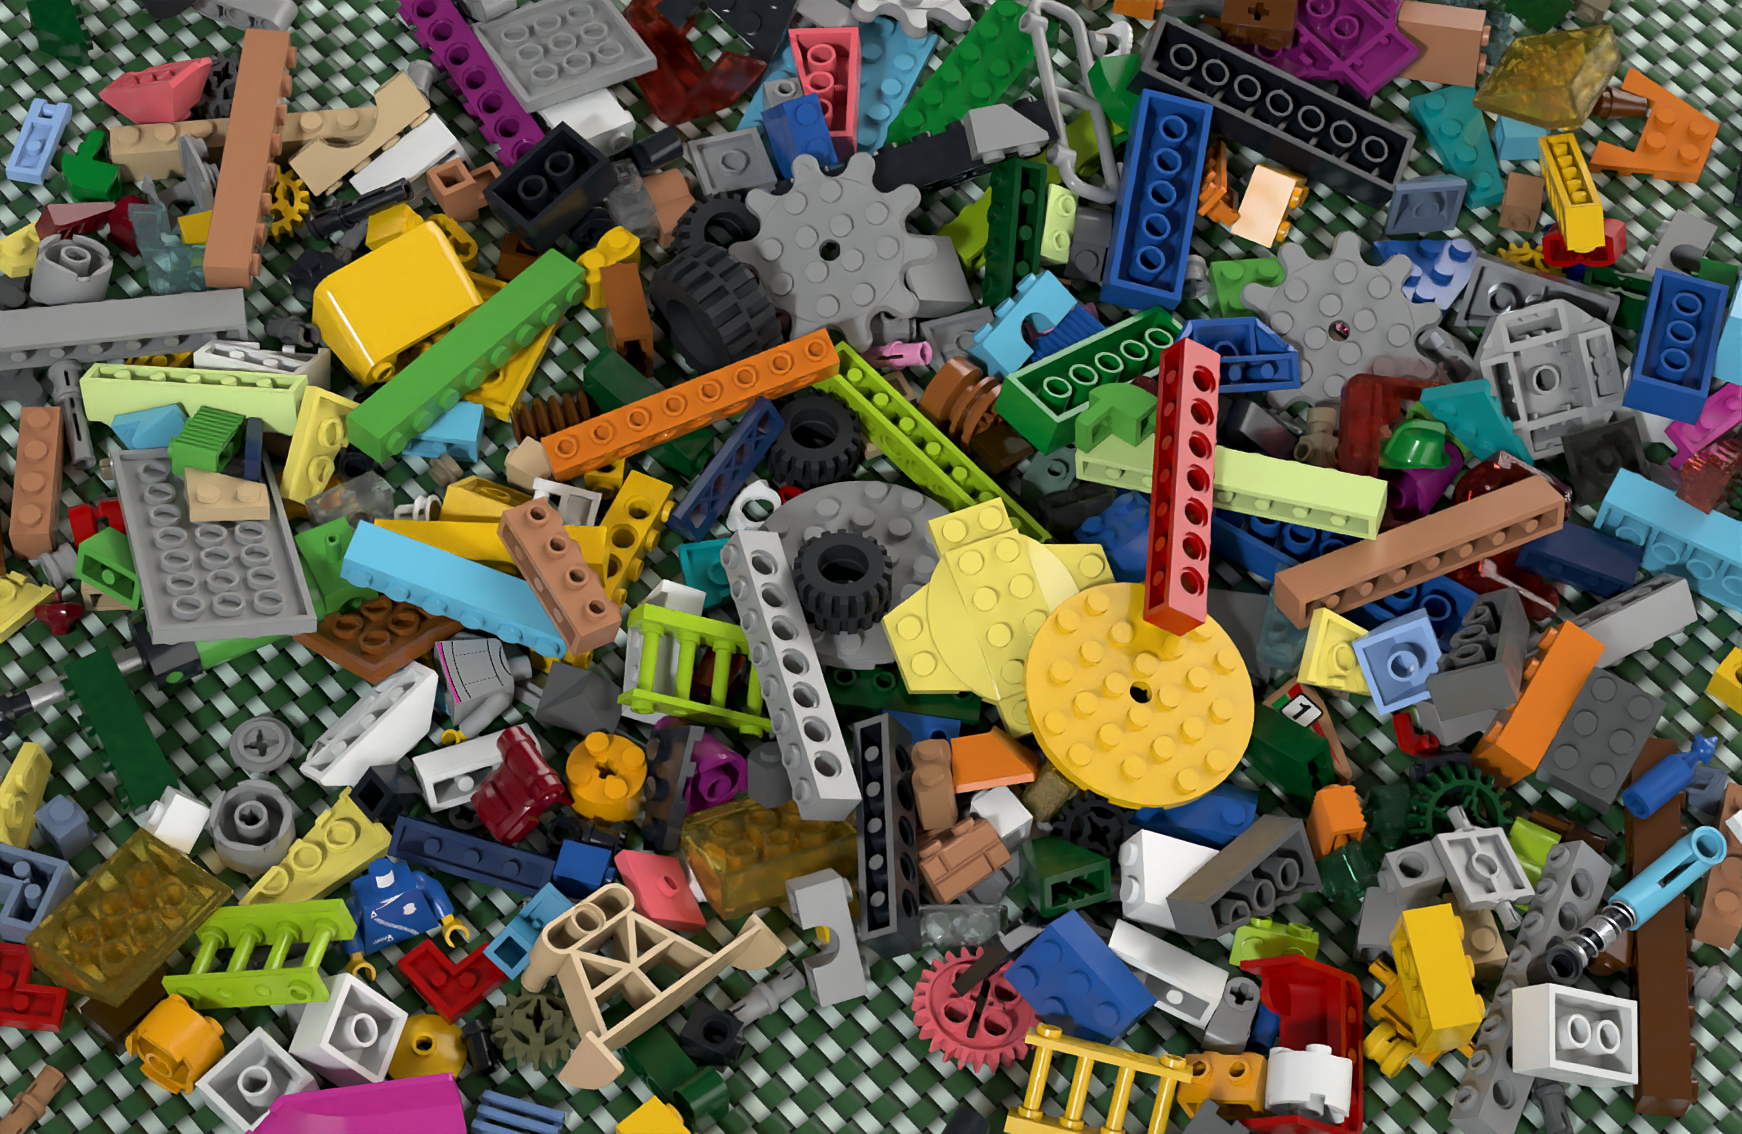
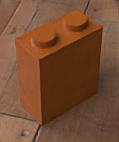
M616 263L606 267H599L600 311L608 346L644 377H654L653 329L637 263Z

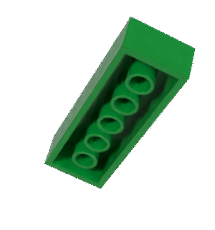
M996 0L888 126L886 145L895 142L898 143L899 147L912 143L911 138L926 131H931L932 135L946 131L944 128L946 125L962 120L968 110L1003 103L1012 107V103L1017 101L1039 74L1032 37L1030 34L1019 30V20L1022 14L1027 11V7L1013 0ZM1048 19V28L1045 35L1050 58L1052 59L1057 53L1060 24Z
M1159 304L1005 376L994 410L1044 456H1047L1075 442V421L1083 410L1089 409V392L1092 389L1109 383H1127L1138 386L1157 397L1160 352L1174 343L1183 325Z

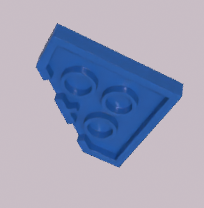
M1425 239L1422 241L1391 240L1373 242L1369 254L1377 266L1384 264L1394 254L1408 256L1413 263V272L1403 284L1404 296L1412 303L1432 302L1437 304L1442 311L1441 321H1443L1449 313L1451 306L1457 303L1464 294L1478 252L1470 240Z

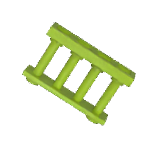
M644 603L629 611L627 626L640 629V634L644 636L637 688L618 695L617 703L631 706L630 710L638 714L650 715L658 712L739 731V736L748 739H761L764 734L773 731L771 719L761 717L763 697L757 672L752 662L746 712L741 713L725 709L732 655L736 654V652L748 655V660L751 661V653L741 626ZM664 635L677 638L676 642L680 644L674 697L653 692L659 640ZM700 644L712 646V651L716 653L710 705L689 701L696 646Z
M342 898L194 909L189 922L202 943L189 974L164 976L162 984L169 996L172 993L180 995L193 1010L328 1002L330 994L317 970L329 941L353 940L357 926ZM310 943L301 967L282 968L292 944ZM273 945L263 970L244 971L255 946ZM235 948L226 972L207 973L217 949Z

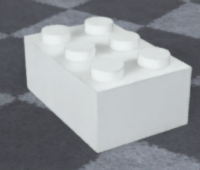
M1552 983L1512 989V1054L1514 1073L1598 1089L1638 1084L1637 1001Z

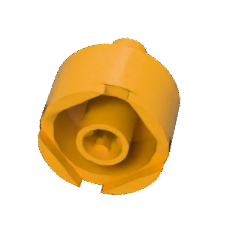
M599 731L588 734L586 739L573 749L566 765L567 791L575 801L572 807L577 817L587 821L589 819L595 820L596 825L607 828L614 827V823L624 820L628 822L641 812L646 802L644 784L647 779V764L643 750L632 741L618 735L605 734Z
M175 993L170 994L167 999L161 1000L125 1041L130 1057L132 1058L137 1053L144 1063L139 1069L155 1084L174 1094H178L182 1089H185V1095H190L196 1088L195 1083L225 1055L224 1045L220 1039L224 1034L222 1026L212 1017L205 1016L203 1018L190 1008V1005L183 997Z

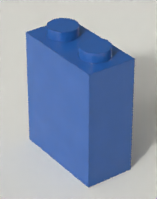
M816 92L783 102L761 112L782 181L793 178L791 171L792 161L800 154H810L815 157L819 168L839 163Z

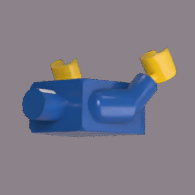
M386 858L376 859L368 867L369 874L353 880L350 884V898L346 900L345 905L357 926V930L353 940L341 941L345 955L349 954L351 959L346 966V973H350L355 978L357 971L361 967H365V973L369 980L374 981L376 977L375 968L363 959L361 951H364L367 956L438 927L437 920L439 919L444 924L442 935L449 946L455 948L449 937L454 929H462L467 940H469V931L461 920L454 918L452 912L455 909L441 883L422 871L411 872L406 862L399 861L392 864Z

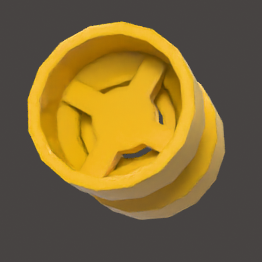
M1387 1021L1381 1022L1363 1041V1056L1368 1060L1375 1059L1380 1065V1071L1389 1079L1398 1075L1411 1061L1417 1051V1048L1410 1041L1401 1040L1397 1037L1395 1028Z

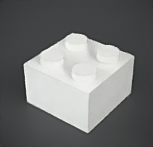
M348 972L321 978L330 994L328 1002L307 1003L288 1054L338 1087L383 1082L408 1013Z
M260 1026L195 1083L206 1105L236 1134H245L249 1129L253 1132L270 1113V1105L280 1095L320 1090L315 1078Z

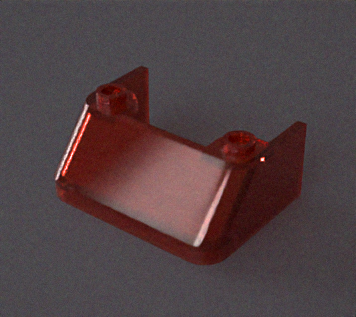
M632 0L621 14L657 59L656 70L634 77L657 118L663 123L676 126L733 106L767 66L763 60L725 50L706 72L685 38L695 23L696 13L681 30H678L654 8L663 0Z
M1359 373L1346 380L1341 388L1337 470L1378 479L1380 426H1386L1396 420L1400 412V399L1419 402L1422 389L1448 385L1449 383ZM1387 504L1378 534L1410 522L1394 520L1393 510Z

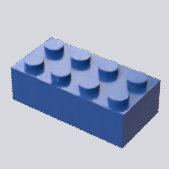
M1656 267L1645 296L1622 406L1696 425L1708 395L1729 286Z

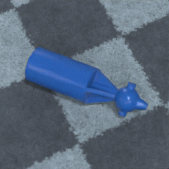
M1698 734L1691 745V751L1665 756L1622 792V799L1628 810L1640 819L1649 818L1692 782V774L1698 761H1703V764L1711 762L1710 759L1715 753V745L1718 742V738L1716 736L1704 738L1702 734Z

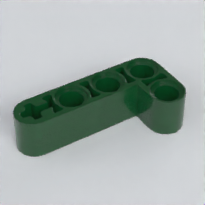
M624 997L601 1012L607 1031L636 1011ZM659 1022L616 1050L653 1095L664 1105L670 1103L677 1109L683 1118V1125L691 1134H701L729 1113V1090L719 1073L710 1065H706L699 1070Z

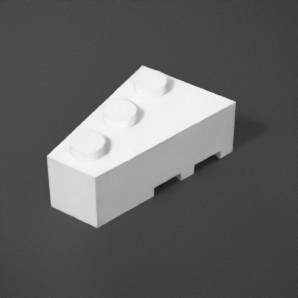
M212 339L194 353V369L307 375L309 386H316L329 391L331 389V348H319L318 354L295 353V346L283 345L282 351L260 350V343Z

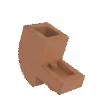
M459 157L426 171L429 190L449 219L453 218L456 222H469L479 218L478 209L488 205L482 191L501 175L494 162L469 172Z

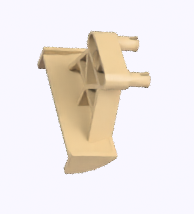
M609 883L543 928L530 950V964L521 975V983L528 991L538 993L541 992V988L545 989L551 976L557 975L581 1038V1042L558 1078L562 1082L577 1088L595 1090L608 1086L624 1071V1066L612 1052L626 1045L661 1021L708 984L728 965L741 970L757 971L769 967L787 952L786 946L754 913L745 922L735 939L716 954H713L632 911L635 901L630 890L621 884ZM613 936L615 960L591 954L598 952V949L601 950L604 942ZM637 950L643 952L644 954L640 957H637ZM661 962L685 975L662 993L645 975V973ZM620 991L622 996L636 1011L607 1031L598 1007Z

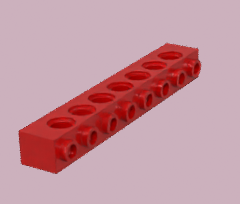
M1187 337L1182 338L1160 352L1143 610L1144 621L1179 637L1206 622L1220 381V354Z

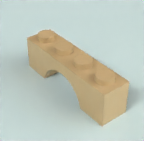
M403 69L374 90L377 103V117L372 128L365 136L354 142L344 144L332 143L316 136L289 157L288 163L316 197L322 192L327 196L333 193L344 183L341 179L342 176L351 169L354 173L361 171L372 161L369 156L379 147L383 151L387 150L401 138L397 134L407 125H410L412 129L429 116L426 110L431 107L430 102Z

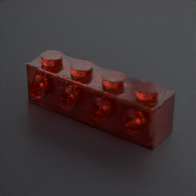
M1722 438L1714 445L1709 443L1699 453L1696 452L1693 458L1690 457L1679 474V477L1684 479L1675 496L1705 514L1710 515L1733 495V490L1741 482L1742 442L1734 438H1729L1728 441Z

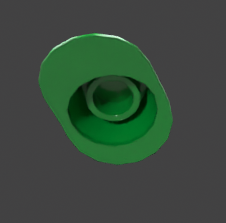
M1422 418L1402 420L1390 438L1372 440L1364 444L1361 449L1363 458L1369 463L1387 469H1442L1448 467L1451 462L1449 455L1444 451L1445 424L1438 420Z

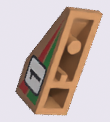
M1294 676L1264 700L1262 704L1328 739L1337 784L1341 786L1351 785L1354 775L1324 701L1312 686L1297 682V677Z

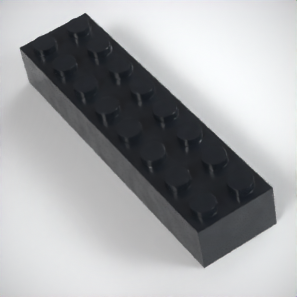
M1161 13L1147 31L1126 86V90L1138 96L1143 88L1213 105L1209 130L1378 211L1392 199L1395 185L1401 182L1416 135L1164 13Z
M1032 96L1012 103V109L1048 132L1049 140L1043 147H1040L1041 152L1025 157H1019L1018 152L1004 154V160L985 164L983 159L972 161L962 119L944 127L946 131L932 135L931 131H926L911 138L912 143L899 147L898 143L895 142L877 149L878 154L872 156L875 161V171L872 176L873 186L882 193H888L903 184H911L919 190L922 197L992 173L995 164L1016 157L1029 160L1046 154L1049 147L1056 143L1060 137L1045 97L1034 101ZM850 158L843 161V167L831 170L829 166H824L820 170L826 176H839L845 171ZM794 177L776 183V189L770 193L774 195L788 193L794 184Z

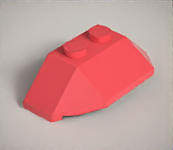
M209 57L154 66L140 72L123 73L98 94L103 101L136 125L181 122L191 115L189 109L200 101L213 62Z

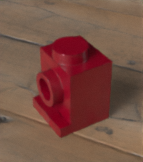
M134 194L120 199L108 215L111 232L107 235V239L134 258L160 236L155 208ZM135 230H141L142 233L136 237Z

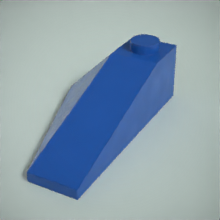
M1222 782L1207 795L1184 806L1165 810L1163 807H1142L1140 810L1121 807L1122 812L1134 811L1135 814L1128 821L1130 825H1138L1140 830L1144 829L1221 851L1253 824L1259 791ZM1099 807L1091 808V811H1094L1097 817L1105 819L1112 815L1105 809Z

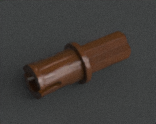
M1538 808L1534 809L1528 818V821L1561 835L1559 844L1583 840L1600 856L1606 846L1608 837L1575 825L1574 819L1568 822Z

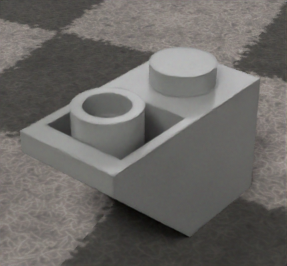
M1005 103L971 109L963 117L972 161L983 159L985 164L1004 160V154L1018 152L1019 157L1034 155L1041 152L1040 147H1043L1049 140L1047 131Z

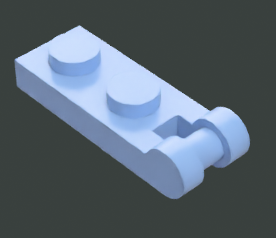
M34 98L5 169L7 179L43 185L65 126L70 123L72 117L71 104L59 102L57 105L48 104L45 99Z

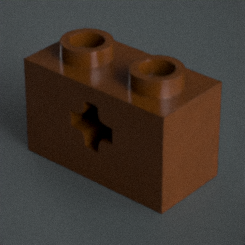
M1225 0L1220 22L1221 41H1228L1234 45H1260L1272 50L1281 48L1291 49L1298 18V0Z

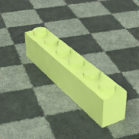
M94 363L79 380L87 421H100L106 425H111L116 415L177 404L187 418H193L200 406L244 416L245 433L247 432L248 418H262L263 432H276L283 436L294 434L305 388L308 385L307 375Z

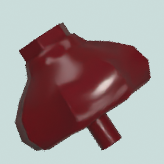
M62 592L54 593V603L39 604L35 607L34 613L40 622L50 628L51 636L70 634L71 625L83 614L84 607L79 601L62 602Z

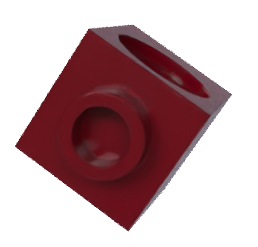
M712 646L708 647L694 671L690 690V700L710 705L716 653L712 651ZM733 654L731 657L725 709H729L746 678V657L739 654Z

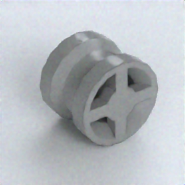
M1188 255L1181 295L1182 299H1197L1206 295L1210 290L1209 277L1206 275V261L1201 256Z
M68 542L59 545L58 550L53 553L44 552L38 555L40 565L48 581L56 590L63 587L66 580L71 578L79 579L74 576L77 555Z

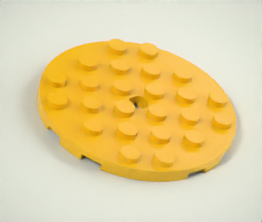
M1109 583L1083 590L1068 598L1047 617L1036 632L1028 654L1025 656L1022 671V687L1025 690L1027 704L1025 713L1037 743L1052 764L1068 780L1084 791L1089 789L1098 795L1108 798V803L1140 810L1142 807H1163L1165 810L1184 806L1202 798L1219 786L1234 770L1248 746L1254 722L1253 689L1247 668L1238 649L1222 627L1208 614L1206 615L1205 624L1180 637L1144 621L1145 584ZM1130 687H1137L1143 691L1146 689L1147 702H1136L1130 694Z

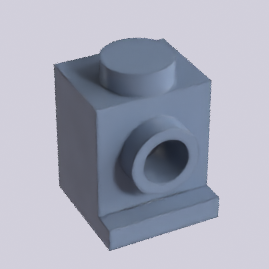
M61 794L34 812L41 838L62 860L69 861L98 839L97 834L87 825L90 820L83 808L76 802L72 804Z

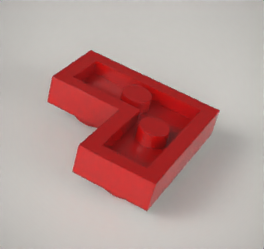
M429 938L396 962L397 971L450 1026L510 980L483 953L489 945L487 941L456 965Z
M0 942V1026L60 1033L69 998L67 988L30 984L37 956L35 946Z

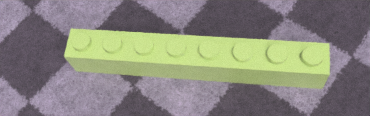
M1152 433L1136 448L1114 434L1108 436L1088 454L1077 448L1075 453L1076 478L1130 490L1135 489L1139 492L1151 494L1155 434ZM1220 445L1215 447L1213 507L1376 540L1387 505L1388 481L1379 480L1371 476L1340 472L1332 468L1301 464L1293 460L1286 461L1267 457L1259 453L1237 451Z

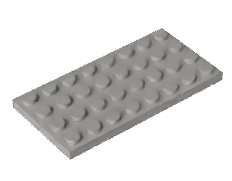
M263 442L260 483L267 486L270 520L190 522L184 477L182 478L180 474L175 476L172 473V459H169L167 455L168 447L110 451V465L152 644L174 645L179 642H214L220 639L245 637L254 639L261 636L285 634L294 636L302 633L317 632V617L265 442ZM246 443L243 444L222 474L244 479Z

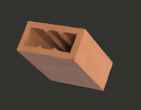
M1404 0L1399 11L1397 30L1419 49V58L1396 77L1475 88L1477 74L1484 75L1487 54L1481 53L1482 46L1488 47L1491 30L1490 25H1484L1486 11Z

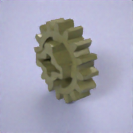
M523 986L521 987L520 997L517 998L509 993L506 995V1006L498 1005L496 1007V1018L493 1019L495 1047L503 1048V1058L505 1060H509L514 1056L517 1057V1067L520 1069L527 1062L533 1063L534 1071H539L541 1063L547 1062L551 1069H555L556 1059L560 1057L568 1062L571 1057V1049L575 1050L580 1043V1035L566 998H559L558 987H554L550 993H545L543 988H541V992L530 993ZM540 1021V1032L537 1034V1022Z

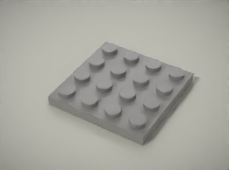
M542 0L512 10L489 21H480L468 25L488 53L506 86L527 114L543 110L546 107L566 100L575 99L586 93L609 87L612 84L638 77L657 69L655 55L611 0Z

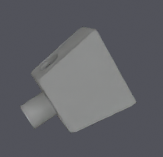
M1368 887L1360 908L1352 951V962L1373 963L1374 961L1376 962V959L1381 958L1385 964L1395 965L1389 936L1402 911L1427 907L1426 898L1395 907L1389 894L1385 895L1380 887Z

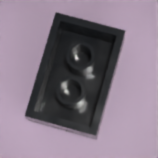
M562 121L488 185L482 193L493 215L535 252L541 255L616 189L620 182L610 159Z

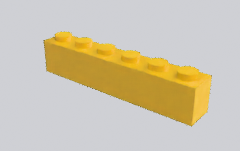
M375 519L374 525L526 581L496 533L499 523ZM563 525L569 537L576 540L579 544L582 557L590 570H594L598 574L602 587H606L610 558L607 526Z

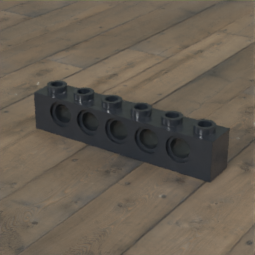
M885 713L853 723L854 774L862 797L861 802L856 806L861 942L879 956L888 960L922 950L915 797L912 785V735L908 729L889 713Z

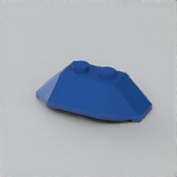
M1256 317L1187 320L1174 341L1176 343L1182 338L1187 337L1220 354L1218 395L1301 388L1298 351L1290 344H1286L1274 331Z

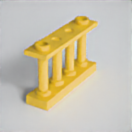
M1038 1023L1037 1028L1029 1026L1024 1043L1036 1045L1037 1048L1024 1104H1019L1018 1108L1010 1106L1004 1132L1010 1134H1125L1126 1130L1122 1127L1137 1070L1161 1076L1147 1134H1165L1177 1080L1191 1083L1193 1066L1186 1065V1059L1173 1054H1162L1161 1058L1064 1035L1060 1027L1051 1024ZM1053 1050L1078 1056L1065 1114H1060L1059 1118L1043 1114L1044 1110L1040 1108ZM1095 1060L1119 1066L1106 1124L1101 1125V1128L1085 1125V1120L1081 1118Z

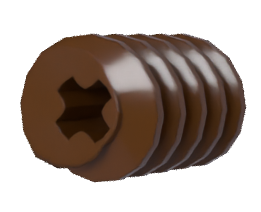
M584 391L577 393L576 403H574L569 393H564L561 405H559L553 395L548 397L546 407H544L539 398H534L531 410L523 400L518 402L516 412L509 405L513 434L518 446L527 436L539 442L541 435L546 437L590 420L588 402Z

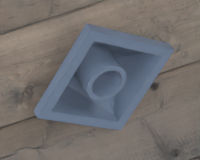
M1447 174L1419 176L1396 184L1383 229L1384 234L1394 235L1454 230L1467 188L1466 179Z

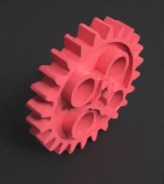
M962 947L959 958H956L950 951H947L943 963L938 959H933L930 970L924 969L922 971L920 980L916 983L913 995L915 997L912 1001L911 1010L915 1011L913 1025L922 1026L919 1039L932 1038L929 1051L932 1053L939 1049L944 1050L942 1059L944 1063L948 1062L952 1057L958 1058L959 1070H962L967 1062H971L975 1073H979L982 1064L987 1063L991 1072L996 1073L999 1061L1010 1069L1015 1057L1022 1061L1025 1060L1028 1050H1034L1036 1046L1024 1043L1029 1026L1037 1028L1038 1023H1043V1019L1002 975L1014 963V960H1010L997 973L986 980L990 982L988 995L974 1038H968L967 1031L984 979L963 997L958 994L951 984L984 954L982 947H978L976 955L970 956L968 950ZM998 996L1007 998L1009 1002L1000 1000ZM947 1017L956 1018V1019H958L960 1022H959V1023L952 1022V1021L948 1020ZM986 1030H993L997 1032L999 1036L992 1035L988 1033Z

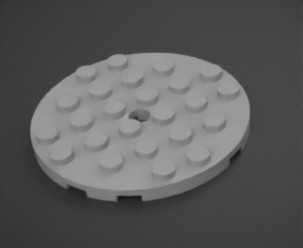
M848 481L814 488L792 498L776 509L765 520L758 531L778 532L793 582L794 559L798 557L800 547L807 546V540L813 536L820 538L822 532L830 531L832 534L838 533V529H846V533H853L856 530L863 532V537L865 538L872 536L877 539V545L883 544L887 549V556H891L892 600L888 612H884L885 616L930 582L933 571L940 560L926 524L929 520L950 514L951 512L928 496L899 485L880 481ZM849 580L832 581L837 584L853 583V581ZM881 621L879 623L872 622V628L866 631L860 628L857 629V634L848 635L847 631H840L839 635L831 634L829 629H825L822 632L815 629V623H807L818 661L821 664L845 669L872 670L875 669V664L896 661Z

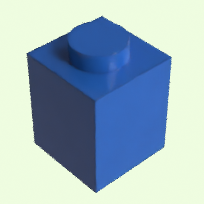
M564 839L553 871V886L560 893L571 898L585 899L604 885L615 883L617 868L612 867L611 850Z

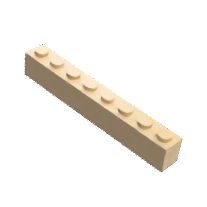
M377 106L287 113L286 126H280L278 133L282 134L281 155H275L273 163L280 165L281 169H293L288 163L289 157L316 136L339 144L351 143L362 138L369 132L376 120ZM229 118L110 127L112 163L120 167L122 182L143 181L144 176L147 174L150 175L152 180L185 177L181 165L177 138L187 134L189 137L194 136L195 139L202 137L209 154V158L203 161H206L208 165L215 163L220 173ZM403 129L397 133L401 138L404 137ZM379 147L369 156L374 161L385 151Z

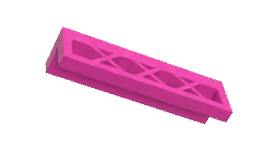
M1728 383L1707 398L1695 426L1675 421L1664 430L1665 434L1680 451L1668 462L1673 470L1683 466L1742 423V386Z

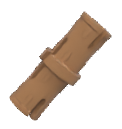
M45 1065L32 1084L24 1092H19L14 1097V1105L3 1119L0 1120V1134H24L35 1120H41L46 1114V1106L67 1083L66 1078H63L64 1075L56 1068Z

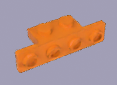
M1220 140L1214 147L1212 145L1206 147L1197 200V213L1201 216L1206 214L1216 223L1221 221L1229 228L1239 218L1238 192L1227 184L1226 144Z

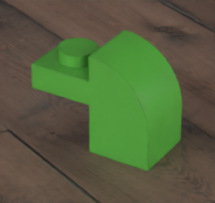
M1109 383L1092 389L1089 392V409L1083 410L1075 421V447L1088 454L1108 436L1114 434L1136 448L1155 432L1157 397L1138 386L1127 383Z

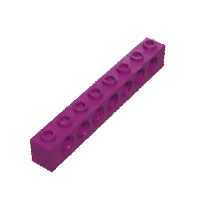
M399 0L402 6L397 8V11L408 27L413 23L418 29L412 33L424 50L429 47L432 48L434 53L429 56L440 74L446 70L448 71L450 77L445 81L457 98L462 94L465 96L467 101L462 103L463 107L473 121L481 119L484 125L479 127V130L490 146L497 142L501 149L495 153L505 168L508 169L545 136L530 113L527 114L510 92L488 53L451 0Z

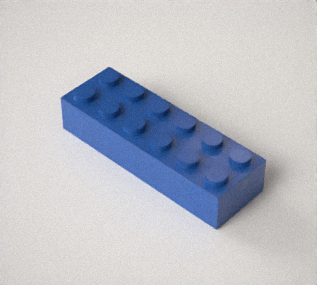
M1143 88L1133 106L1099 301L1139 311H1145L1159 304L1170 315H1172L1180 303L1213 105Z

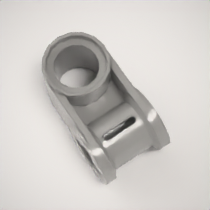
M1236 977L1227 982L1221 1001L1210 1019L1200 1048L1222 1055H1240L1243 1053L1252 1029L1250 1026L1260 1000V991L1255 982L1245 977ZM1235 999L1243 1001L1242 1005L1234 1003Z

